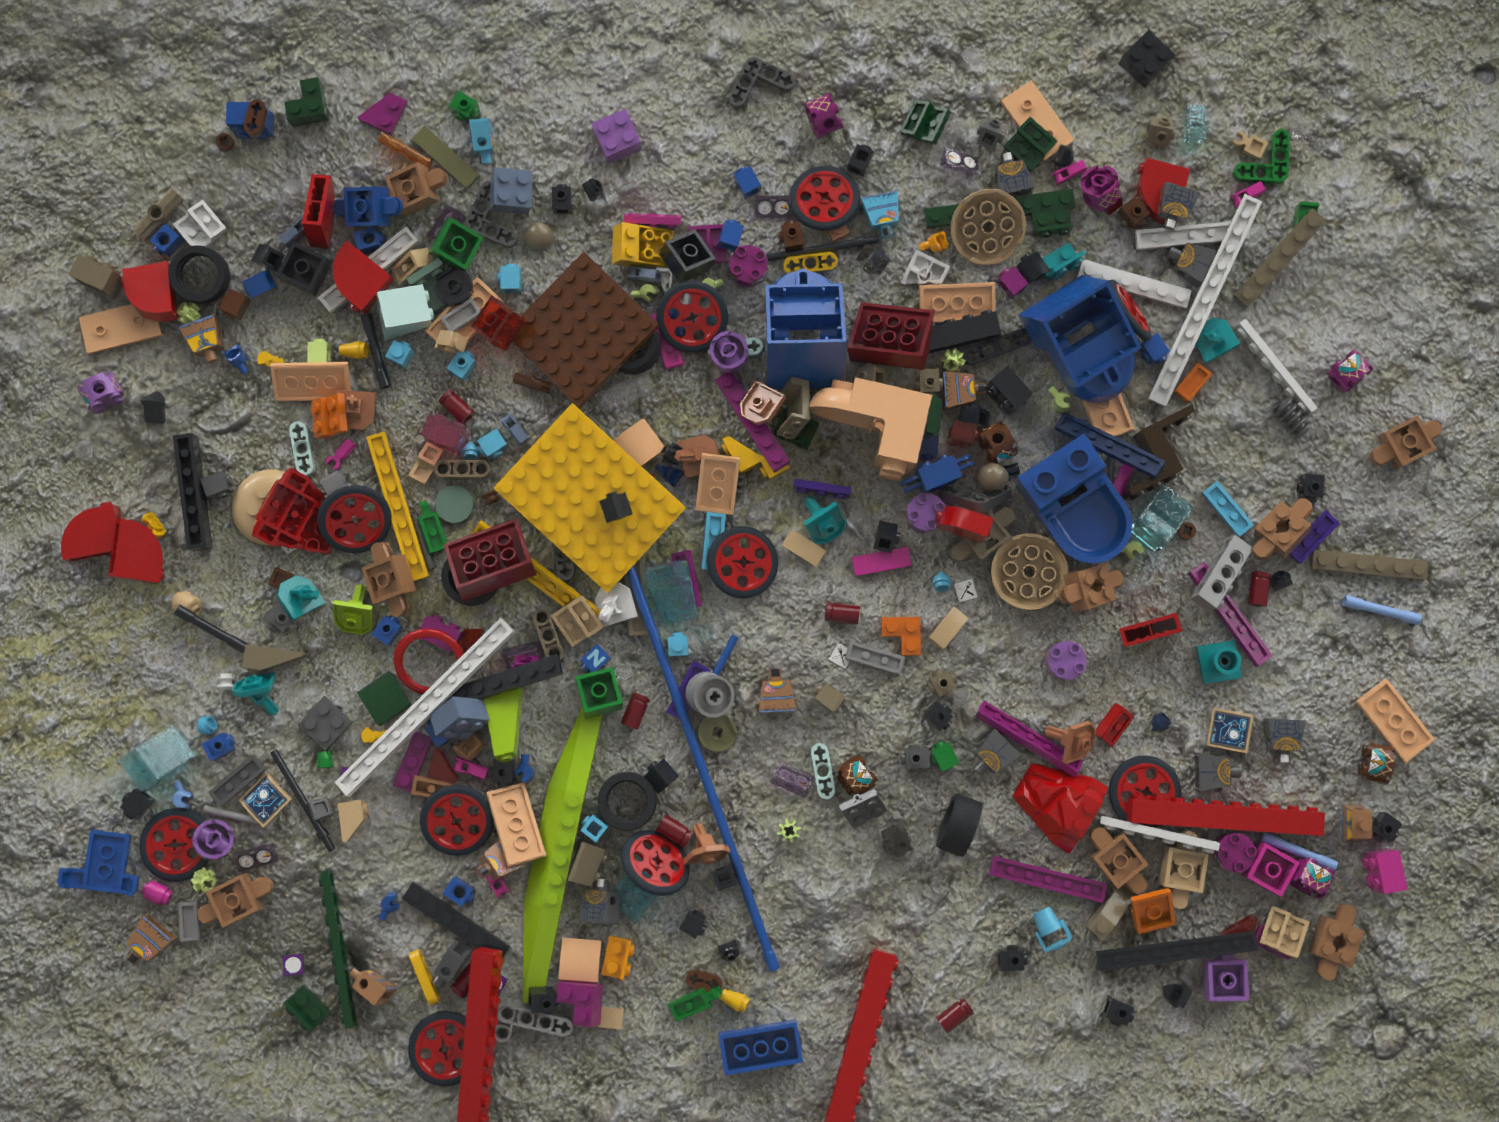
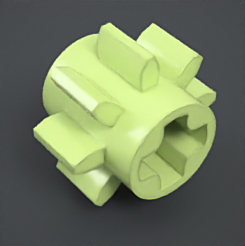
M183 302L176 310V313L179 315L178 320L182 324L199 320L201 314L198 312L200 308L192 302L188 304Z
M956 348L951 351L947 349L945 355L941 358V361L944 362L943 368L950 372L955 370L959 372L966 361L962 359L964 353H961Z
M786 818V824H778L782 831L777 832V834H783V842L786 838H790L791 843H793L794 836L800 837L797 834V830H800L801 827L794 826L796 820L788 823ZM791 825L793 826L792 830L794 831L793 835L788 834L787 836L785 835L786 831L784 830V828H789Z
M203 867L201 870L194 872L193 879L190 881L194 884L193 888L197 892L201 890L203 893H206V891L213 889L215 882L218 880L214 877L215 873L211 869L207 871Z

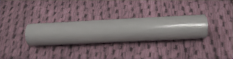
M207 805L203 808V813L260 826L250 815Z

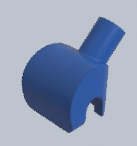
M236 345L223 353L234 368L238 367L242 375L248 372L244 364L247 358L240 345Z
M522 754L521 765L514 773L518 776L524 773L521 781L528 784L534 779L535 771L528 765L529 755Z
M390 892L382 899V911L378 916L380 920L385 921L390 912L399 910L400 904L392 903L398 897L397 892Z

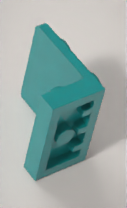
M1068 242L1043 257L1042 259L1050 269L1044 275L1048 282L1052 279L1056 281L1063 277L1066 271H1073L1078 268L1080 263L1084 261L1085 250L1076 254Z

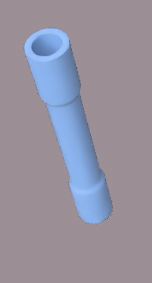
M1345 595L1342 605L1345 607L1365 610L1415 625H1419L1422 615L1383 606L1349 595Z
M1263 832L1260 841L1272 847L1280 848L1303 859L1310 857L1318 862L1317 865L1323 868L1327 867L1333 871L1337 868L1338 862L1331 858L1316 854L1269 832Z

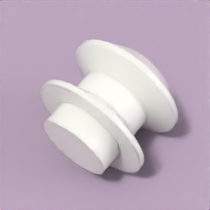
M222 673L220 677H216V679L220 680V685L216 687L219 690H232L234 686L232 680L236 679V677H232V673Z

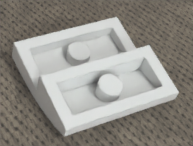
M203 200L188 209V214L173 223L174 228L189 246L201 245L209 247L227 230Z

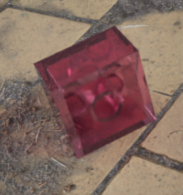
M438 413L435 416L429 414L420 435L432 444L461 455V450L467 444L470 437L464 424L455 420L451 423L446 419L447 417Z

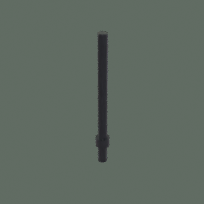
M861 236L856 237L855 240L767 254L768 261L786 259L790 256L829 252L857 247V249L865 248V245L879 243V236L867 238Z
M273 750L270 752L272 758L314 826L318 839L322 840L329 853L336 848L328 836L330 835L328 830L323 828L319 820L313 822L306 797L278 750Z

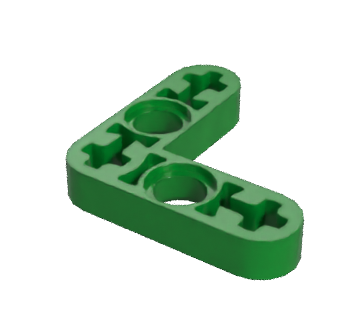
M1278 129L1271 136L1270 164L1239 163L1232 171L1233 178L1239 182L1283 183L1289 174L1290 135L1288 131ZM1278 135H1281V138H1284V140L1281 142L1280 147H1278L1280 143V140L1277 138ZM1276 152H1281L1284 155L1283 161H1278L1275 158ZM1279 166H1281L1279 173L1283 175L1280 179L1278 178V175H1275V173L1279 170ZM1240 169H1242L1243 172H1249L1252 169L1251 173H1245L1243 176H1241V173L1237 172ZM1257 169H1262L1265 172L1264 178L1256 176L1255 172Z

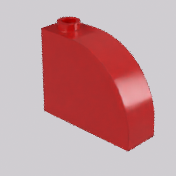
M1146 158L1143 163L1139 164L1137 174L1140 175L1137 185L1138 199L1147 205L1150 212L1148 216L1154 221L1164 225L1166 220L1158 217L1161 187L1165 182H1169L1186 188L1190 173L1189 168L1151 158Z
M311 175L302 226L310 247L330 248L335 218L333 209L335 193L330 175Z
M348 241L342 245L336 254L333 264L335 284L340 293L351 303L349 307L356 313L361 311L366 315L377 302V292L386 291L394 279Z
M168 261L122 269L123 277L120 278L126 297L139 314L152 321L168 322L178 320L176 292L169 281L168 272L170 264Z
M112 502L101 503L100 507L87 509L76 515L69 522L62 536V560L72 562L110 555L115 522L121 519L119 506L112 504Z
M945 506L942 511L938 510L934 521L937 522L936 528L980 543L987 538L994 518L959 507Z
M122 518L116 520L108 578L151 584L160 583V580H163L164 569H162L163 553L156 536L139 522Z
M1178 613L1119 628L1124 647L1183 631Z

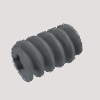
M1288 398L1273 410H1277L1274 415L1275 417L1282 416L1279 420L1280 423L1287 422L1284 426L1285 429L1292 428L1289 435L1296 433L1293 439L1295 441L1310 430L1309 427L1312 422L1304 423L1307 416L1300 417L1302 410L1295 411L1298 405H1290L1293 399Z

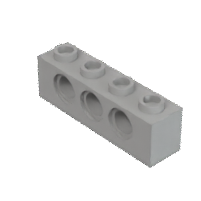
M1236 535L1227 538L1190 599L1207 612L1215 609L1218 610L1224 603L1223 598L1225 594L1227 595L1232 590L1234 579L1236 580L1241 575L1243 564L1245 565L1250 560V553L1253 548Z

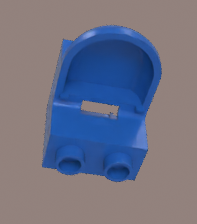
M799 269L780 277L773 285H765L767 386L772 389H782L791 377L809 381V388L822 389L831 388L833 380L844 381L846 328L842 283H832L821 274L807 269ZM789 330H820V339L789 340Z
M1081 275L1018 314L1034 347L1048 352L1065 386L1077 398L1092 403L1105 402L1118 396L1130 383L1135 368L1134 352L1142 347L1108 280ZM1089 322L1092 323L1096 330L1071 345L1066 337L1077 332Z
M1082 434L1018 476L1016 487L1058 548H1061L1068 556L1079 562L1097 564L1111 560L1125 548L1132 533V517L1127 504L1105 474V463L1085 434ZM1084 483L1088 491L1062 507L1058 500L1073 493Z

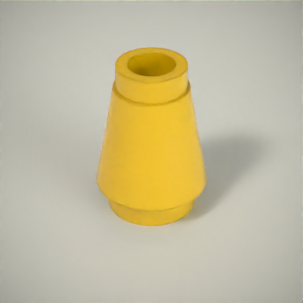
M363 341L340 345L339 354L340 356L363 360L369 355V346Z
M726 989L723 990L720 997L721 1001L737 1013H744L750 1002V999L746 997L747 995Z

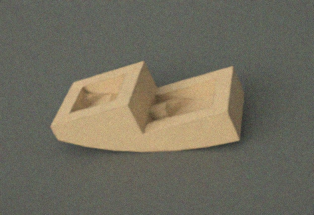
M426 442L408 478L426 486L434 472V465L441 459L444 450Z
M792 529L781 545L814 567L818 565L826 552Z
M953 606L928 639L943 650L969 618Z
M602 1006L600 1024L593 1027L622 1029L624 1008Z

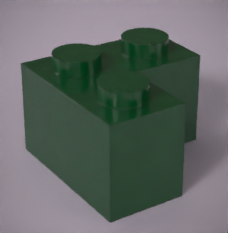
M319 77L300 80L303 98L284 102L288 122L292 127L329 121L324 86Z

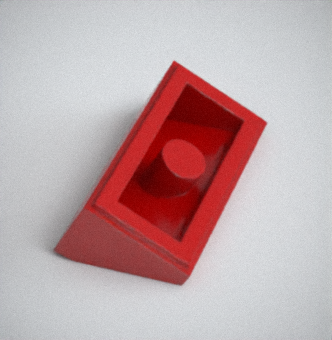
M1115 703L1096 728L1095 736L1110 747H1113L1134 716L1123 706Z

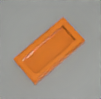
M1198 362L1173 392L1188 404L1212 376V373Z

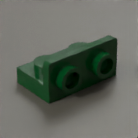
M1069 208L1031 213L1034 237L1047 238L1051 234L1057 233L1059 236L1069 234L1074 228V223H1071Z
M785 408L773 435L799 448L808 450L820 423L810 419L794 439L778 436L777 430L787 419Z
M305 984L283 1003L286 1006L285 1010L287 1013L295 1016L299 1020L298 1023L301 1028L309 1032L314 1030L331 1013Z

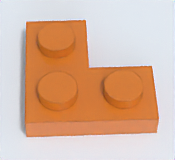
M881 617L882 637H901V656L921 655L920 617Z

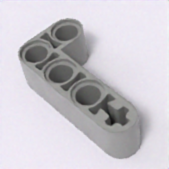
M505 1003L497 1014L498 1024L495 1037L499 1043L507 1042L513 1034L514 1026L566 1037L572 1033L575 1025H573V1019L567 1015L554 1012L531 1013L528 1006ZM503 1009H511L513 1012L512 1017H505ZM523 1013H529L532 1016V1020L530 1022L524 1021L522 1018ZM548 1017L551 1020V1025L544 1026L541 1023V1018ZM556 1019H557V1020H558L557 1024H560V1025H557V1026H556V1029H555V1028H553V1026L555 1025V1022H556ZM564 1022H567L569 1027L567 1030H563V1026H561ZM499 1028H505L508 1031V1036H500L498 1033Z

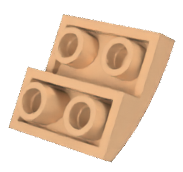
M644 418L613 440L641 466L657 457L664 447Z
M562 938L559 980L598 983L602 941Z

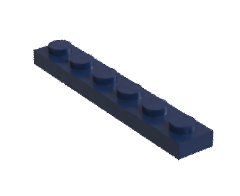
M1066 412L1062 414L1054 426L1056 431L1074 440L1085 434L1095 450L1153 479L1157 478L1165 466V460Z

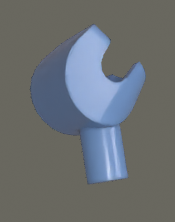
M180 781L173 783L176 793L173 795L174 805L179 808L189 809L190 805L186 804L185 800L186 798L193 799L194 794L185 791Z

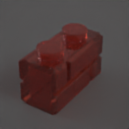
M956 420L949 428L947 444L955 447L959 445L960 448L968 449L971 444L975 445L979 436L976 424L968 422L965 424L962 421Z

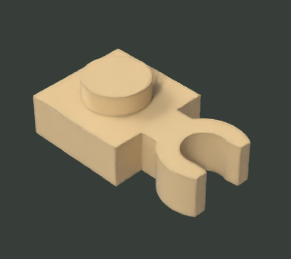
M1238 131L1236 136L1240 137L1241 141L1234 139L1231 144L1235 147H1244L1242 153L1259 161L1269 142L1253 134L1248 138L1244 132Z

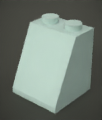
M423 284L377 292V310L384 340H390L431 326V320L434 319L432 308H428L427 302L430 301L428 290L424 291Z

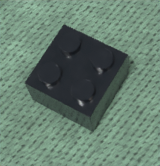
M1148 29L1122 56L1118 64L1146 88L1172 62L1176 54Z
M696 229L665 241L659 253L679 283L709 272L716 260Z
M293 242L276 276L282 282L316 297L332 263L327 257Z
M1008 365L993 377L986 386V393L993 400L996 399L999 402V408L1009 415H1012L1033 395Z

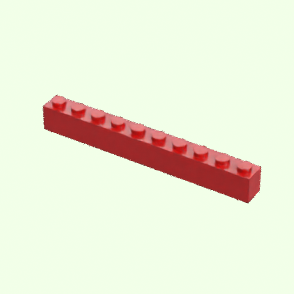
M1134 795V798H1128L1127 821L1131 823L1324 836L1325 812L1318 811V807H1306V810H1299V806L1287 805V809H1283L1277 804H1268V807H1261V803H1249V806H1242V802L1230 801V805H1226L1220 800H1211V803H1204L1203 799H1192V802H1184L1185 798L1173 797V801L1165 800L1163 796H1154L1153 799H1146V795Z
M485 947L472 950L457 1122H489L490 1087L493 1082L492 1067L495 1061L493 1056L496 1045L495 1031L498 1024L497 1009L500 1004L499 988L502 983L500 975L503 966V951Z
M872 947L824 1122H855L856 1114L853 1112L855 1106L860 1104V1087H864L867 1078L864 1072L866 1067H870L872 1056L869 1054L871 1047L875 1048L876 1029L881 1027L883 1017H880L881 1011L886 1009L888 998L885 996L887 990L892 988V971H896L899 960L896 959L897 956L894 953Z

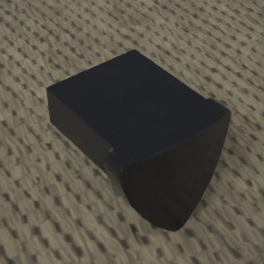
M156 392L143 398L141 404L143 405L145 422L164 424L166 421L164 396L160 392Z
M1168 984L1162 987L1167 1000L1176 1008H1184L1192 993V990L1181 984Z

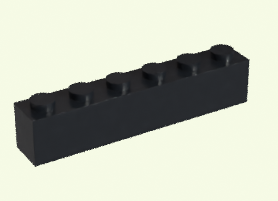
M193 433L174 435L173 444L187 550L195 552L213 549L207 499L200 480L204 476L199 437Z

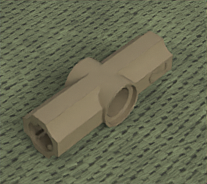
M170 188L156 204L148 207L147 214L132 230L144 241H147L160 226L168 223L170 215L179 207L184 199ZM162 212L159 218H155L156 213Z

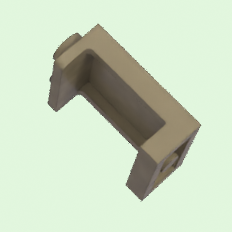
M791 377L779 392L786 396L782 404L786 405L787 419L777 430V435L787 439H794L810 420L809 381Z

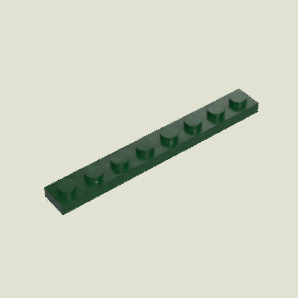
M1073 189L1014 196L1021 205L1025 215H1031L1033 212L1069 208L1070 210L1076 207ZM959 204L925 208L926 228L951 226L953 214Z
M329 869L321 871L318 880L320 887H323L322 904L323 907H326L327 911L325 923L326 926H329L330 930L328 942L333 949L331 961L332 965L336 967L334 980L335 984L339 986L340 992L337 994L339 1005H342L341 1023L345 1024V1029H350L357 1025L333 871Z

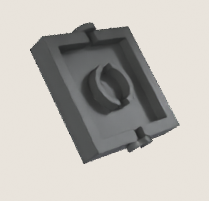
M323 696L298 725L309 735L313 742L316 741L325 751H328L350 727L353 721L343 712L342 707L336 706L327 696Z
M875 788L862 795L855 794L853 799L839 805L852 827L860 826L865 821L880 817L883 813L887 812V808Z

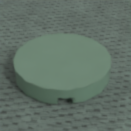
M457 485L442 489L435 501L438 515L446 522L452 524L467 520L474 509V502L470 492L464 487Z

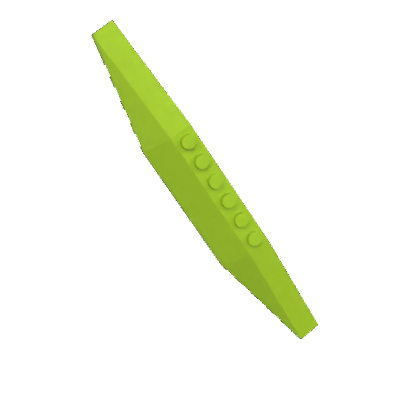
M582 708L548 785L539 827L546 857L532 861L524 898V1003H528L529 987H546L577 833L603 715L585 719Z

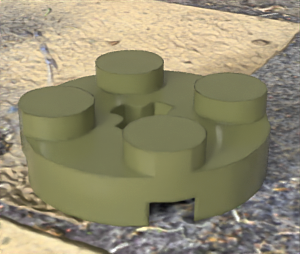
M725 714L717 718L706 716L699 726L698 736L704 747L711 751L721 752L733 745L736 739L737 728L734 721ZM714 727L723 729L722 737L718 738L712 735Z

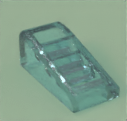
M1187 104L1184 141L1203 143L1206 139V105ZM1191 110H1200V114L1191 113ZM1191 117H1200V120H1192ZM1191 124H1200V127L1191 126ZM1192 130H1197L1199 133H1192Z

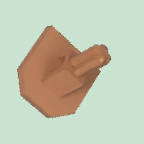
M755 381L740 403L741 415L756 425L769 422L775 414L784 411L782 403L786 396Z
M337 389V393H344L348 429L364 430L374 422L376 392Z
M706 435L678 441V445L683 449L677 450L674 458L678 462H682L686 479L697 477L700 474L702 453L719 455L717 442Z
M1089 721L1067 727L1065 730L1052 726H1047L1045 730L1046 737L1062 741L1061 745L1065 746L1062 760L1065 764L1085 758L1093 747L1096 728Z
M697 823L693 826V832L697 839L696 849L692 850L683 861L684 865L697 863L712 864L721 861L730 853L729 846L724 844L715 845L712 835H707L704 826L701 823Z

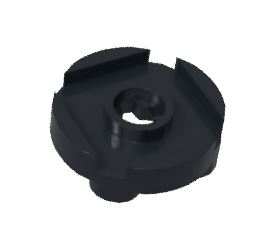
M447 268L436 278L435 293L444 304L450 307L463 304L474 293L473 281L468 273L462 269ZM452 283H454L455 285L458 284L456 290H449L452 288Z

